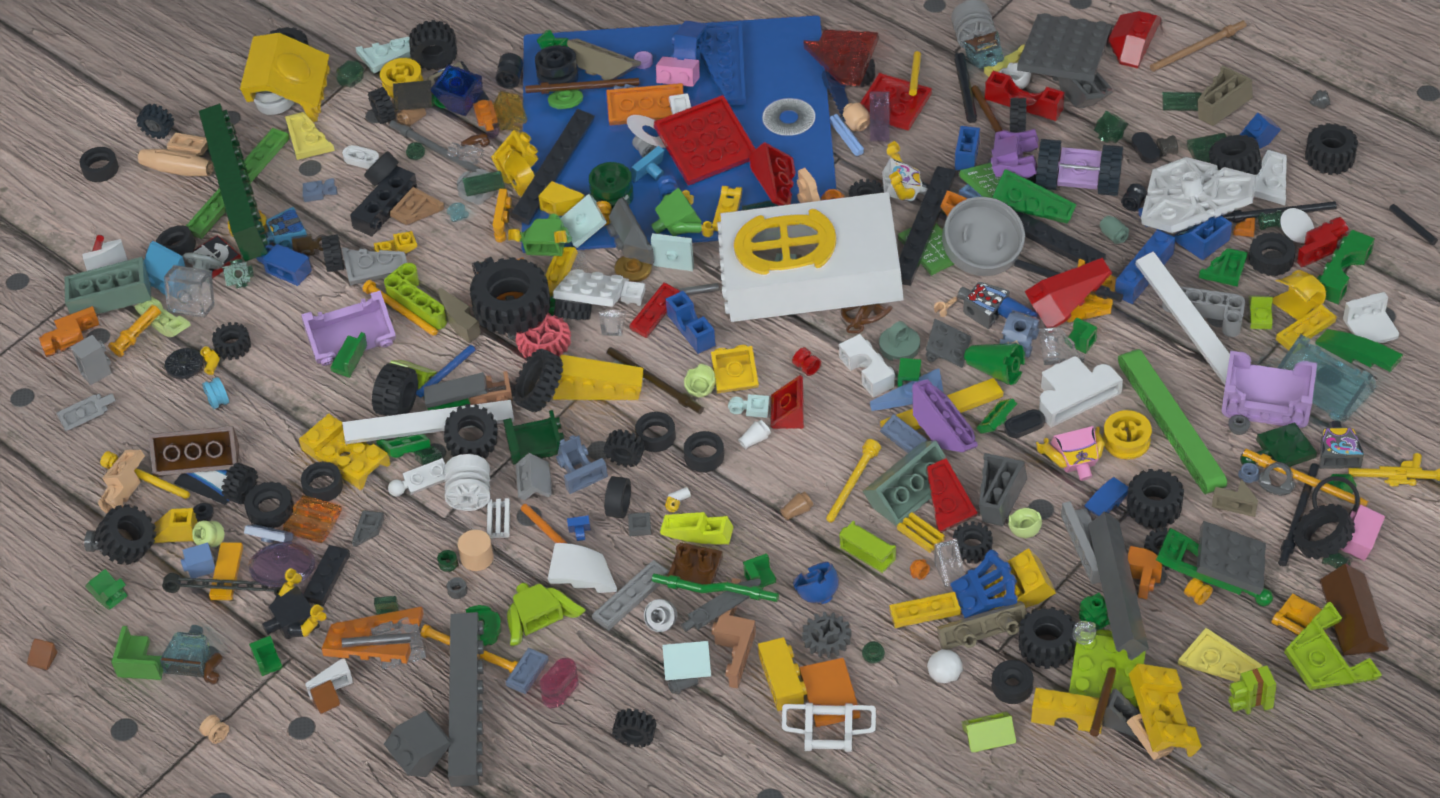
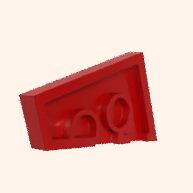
M947 458L928 466L926 471L937 530L942 533L976 517L978 513Z

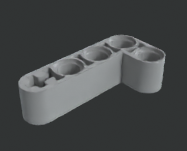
M1180 286L1203 318L1223 320L1222 332L1224 335L1235 337L1240 334L1245 299L1241 295ZM1162 301V308H1163L1166 312L1171 313L1170 310L1167 308V306H1166V305L1164 304V302Z

